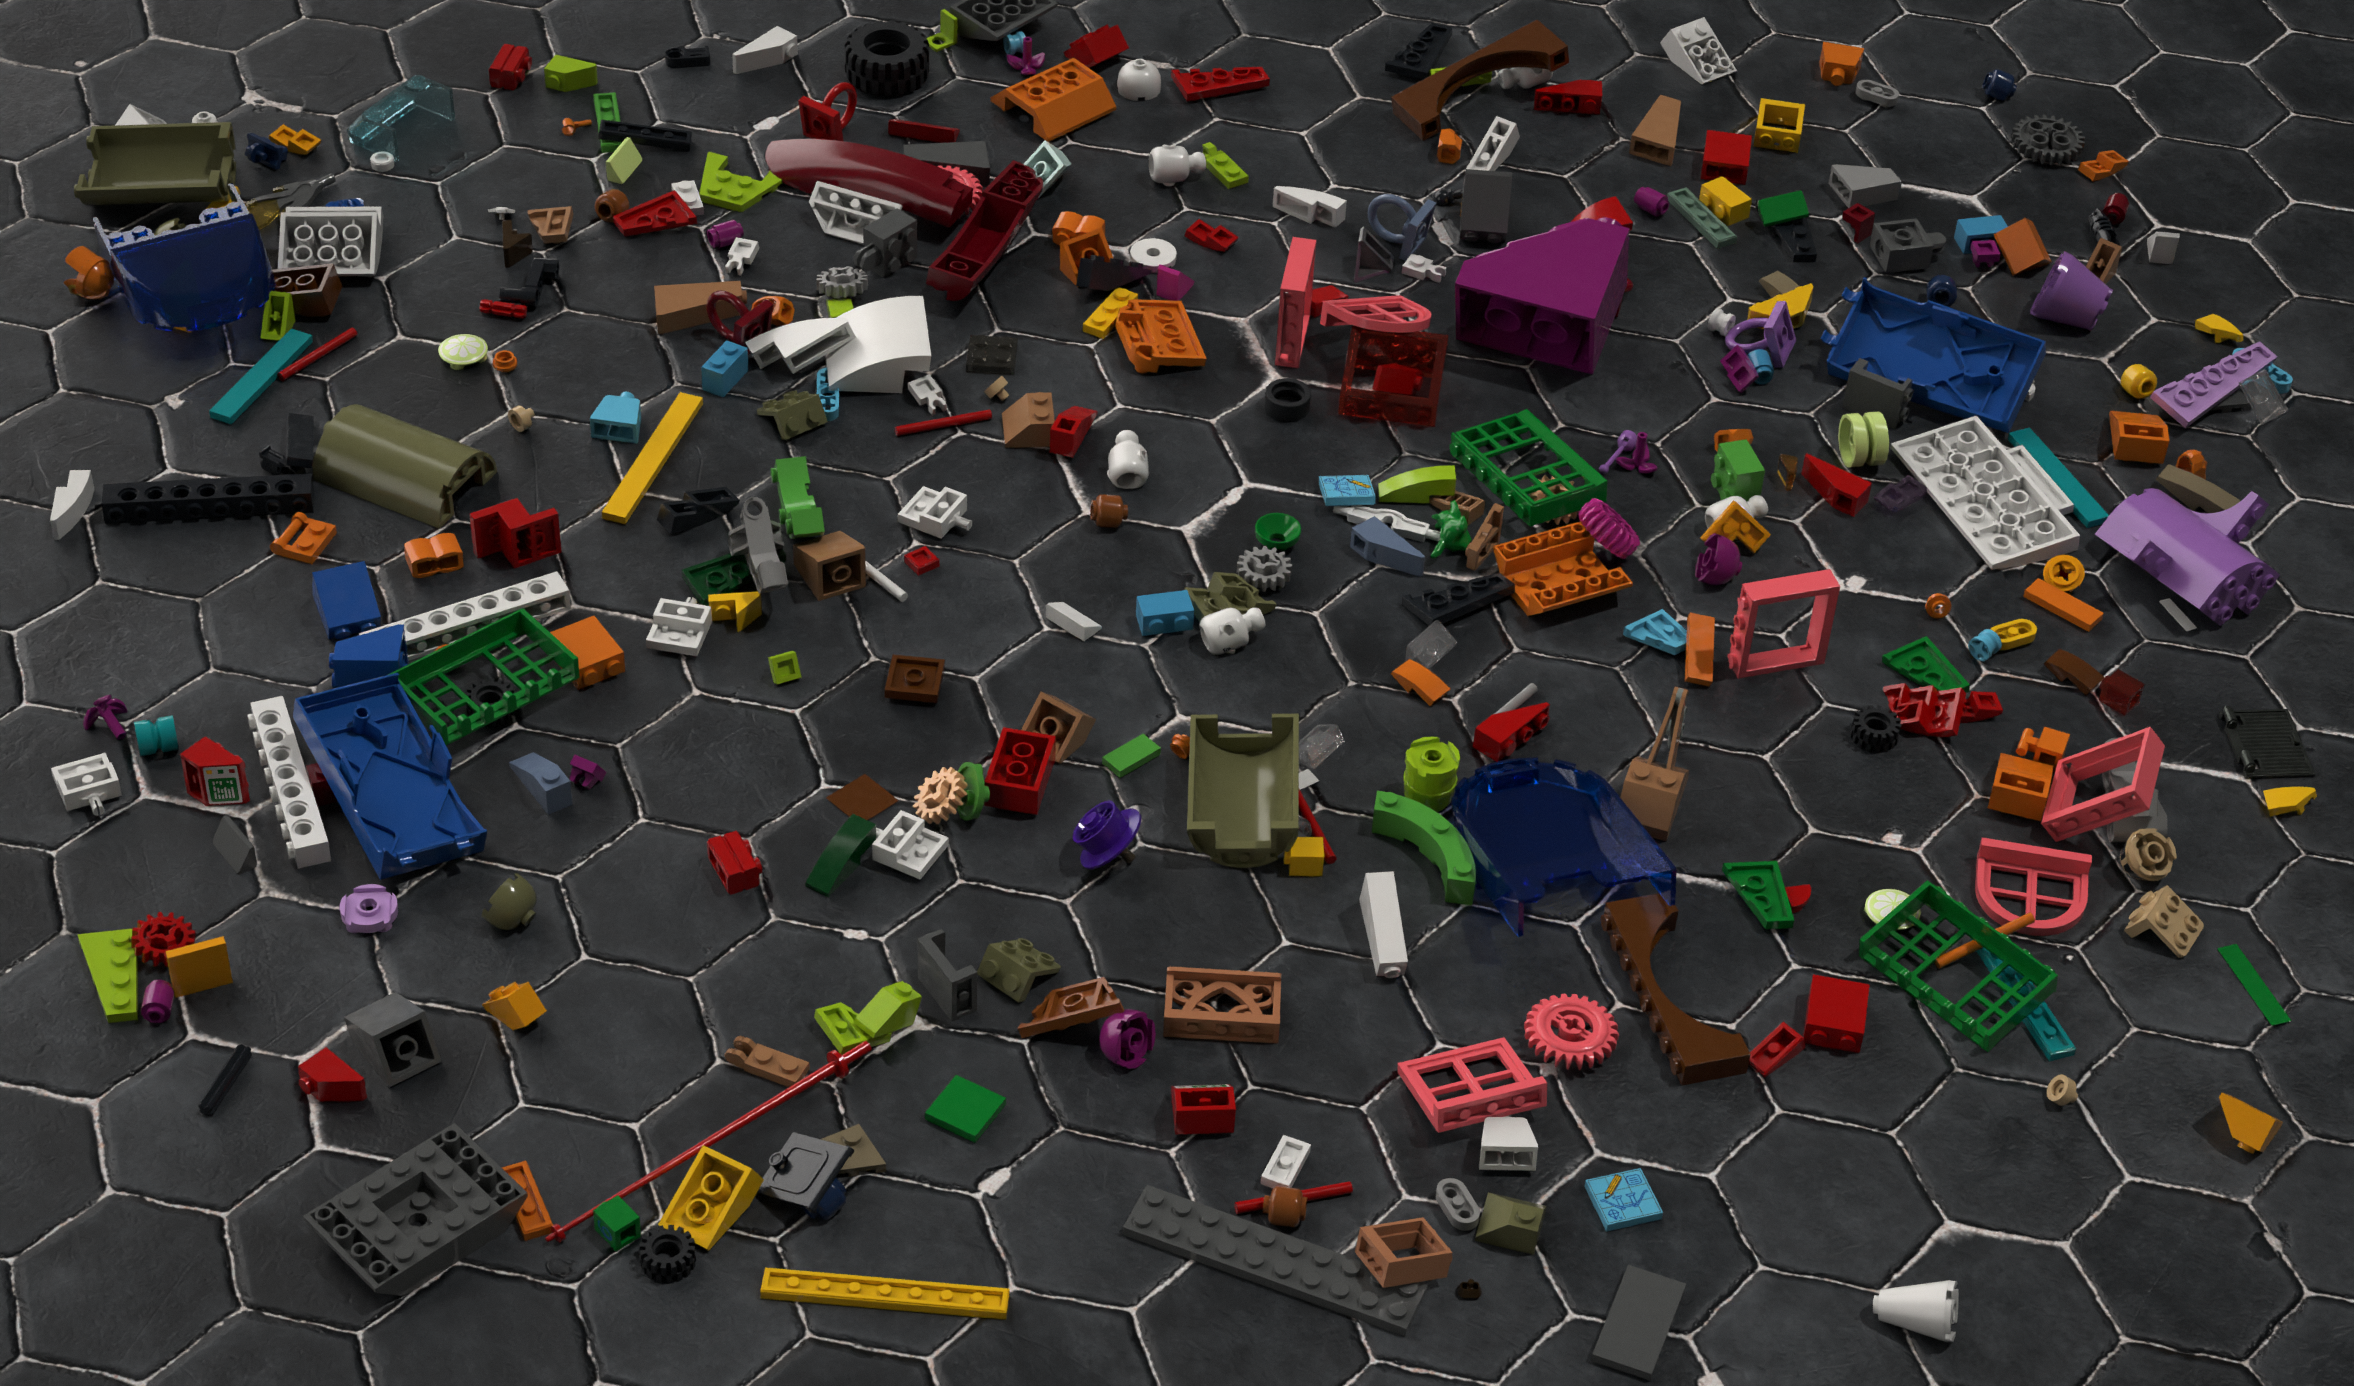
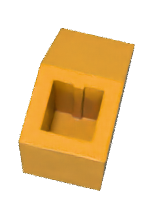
M513 982L506 987L502 985L489 993L490 999L482 1004L486 1011L512 1030L526 1027L547 1011L529 982L519 985Z

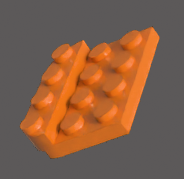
M1133 299L1129 300L1126 306L1119 308L1115 326L1127 356L1135 365L1134 368L1137 372L1157 373L1159 365L1205 366L1207 358L1182 301Z

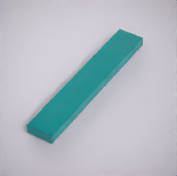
M290 329L209 410L210 418L232 424L278 378L277 373L290 366L313 342L312 335Z
M2030 427L2009 433V442L2014 447L2023 445L2074 504L2073 513L2086 528L2101 525L2109 516L2106 511Z
M1984 947L1976 951L1990 973L2003 962ZM2008 966L1997 978L2012 988L2023 976ZM2029 981L2018 993L2025 998L2035 989V986ZM2012 997L2009 999L2013 1008L2019 1003ZM2045 1001L2022 1020L2049 1062L2075 1055L2076 1047Z

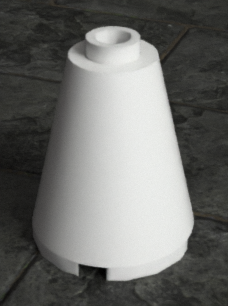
M1947 1280L1881 1289L1879 1295H1874L1873 1313L1878 1314L1880 1321L1941 1341L1954 1342L1956 1332L1951 1331V1324L1957 1323L1959 1293L1958 1289H1955L1958 1283L1957 1281Z

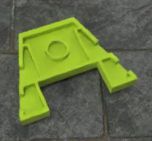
M708 152L699 195L704 203L743 212L762 200V196L766 193L776 191L778 186L782 184V179L775 176L771 171L768 172L762 181L752 179L749 176L732 174L724 170L728 165L727 156Z

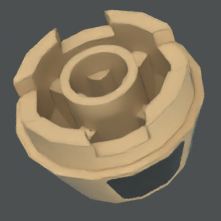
M2155 828L2139 829L2133 832L2121 849L2120 860L2124 871L2129 876L2140 880L2158 881L2166 877L2171 871L2173 860L2177 858L2172 840L2156 832L2158 829Z

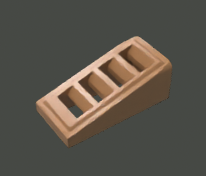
M1455 491V496L1434 495L1429 499L1430 504L1442 511L1450 510V501L1455 500L1461 515L1465 516L1468 525L1484 514V500Z

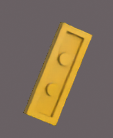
M1116 288L1083 323V332L1104 339L1115 327L1119 308L1126 306L1129 300L1138 299V294L1124 288Z

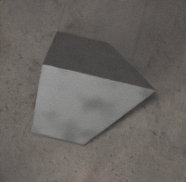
M1365 227L1360 229L1354 283L1389 273L1393 269L1394 256Z

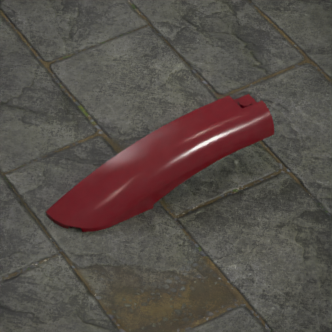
M788 139L771 141L765 154V162L769 167V171L782 179V183L812 195L816 182H823L901 204L903 206L901 210L911 212L948 228L970 206L973 199V188L954 181L952 172L913 157L873 146L824 139Z
M1013 160L986 187L973 212L955 239L929 266L926 279L927 285L933 286L934 289L939 291H948L946 300L958 301L965 298L978 285L1011 244L1041 194L1043 180L1040 177H1036V171Z

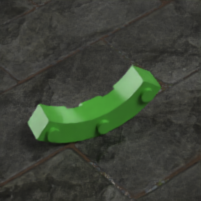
M806 456L776 459L774 468L770 470L772 483H777L781 505V509H779L780 524H785L786 533L791 539L823 536L825 529L821 507L816 508L813 495L808 496L807 494L810 479Z
M1377 790L1372 833L1386 835L1400 841H1404L1405 838L1419 846V851L1434 865H1437L1442 873L1441 878L1445 889V902L1473 905L1476 881L1475 862L1472 852L1460 832L1442 815L1431 808L1407 797Z

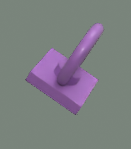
M1777 301L1769 318H1752L1732 327L1725 337L1726 346L1732 350L1738 345L1742 347L1745 353H1750L1757 349L1764 350L1769 347L1774 368L1784 367L1796 342L1787 302ZM1755 327H1764L1763 340L1751 344L1735 342L1736 336L1741 332Z

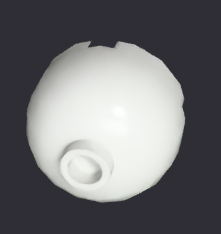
M1144 59L1132 60L1126 63L1119 71L1117 80L1118 92L1124 98L1138 101V97H1145V101L1157 97L1161 91V75L1156 66Z

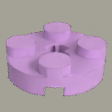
M366 884L353 889L354 893L348 897L345 895L341 899V919L350 933L387 932L392 928V922L398 915L396 896L393 892L392 895L386 892V887L381 885ZM366 907H373V910L365 911Z

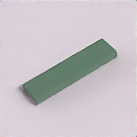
M1687 187L1667 193L1668 201L1715 248L1719 249L1736 243L1737 236Z

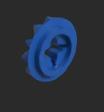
M360 198L331 201L326 204V207L364 206V202Z

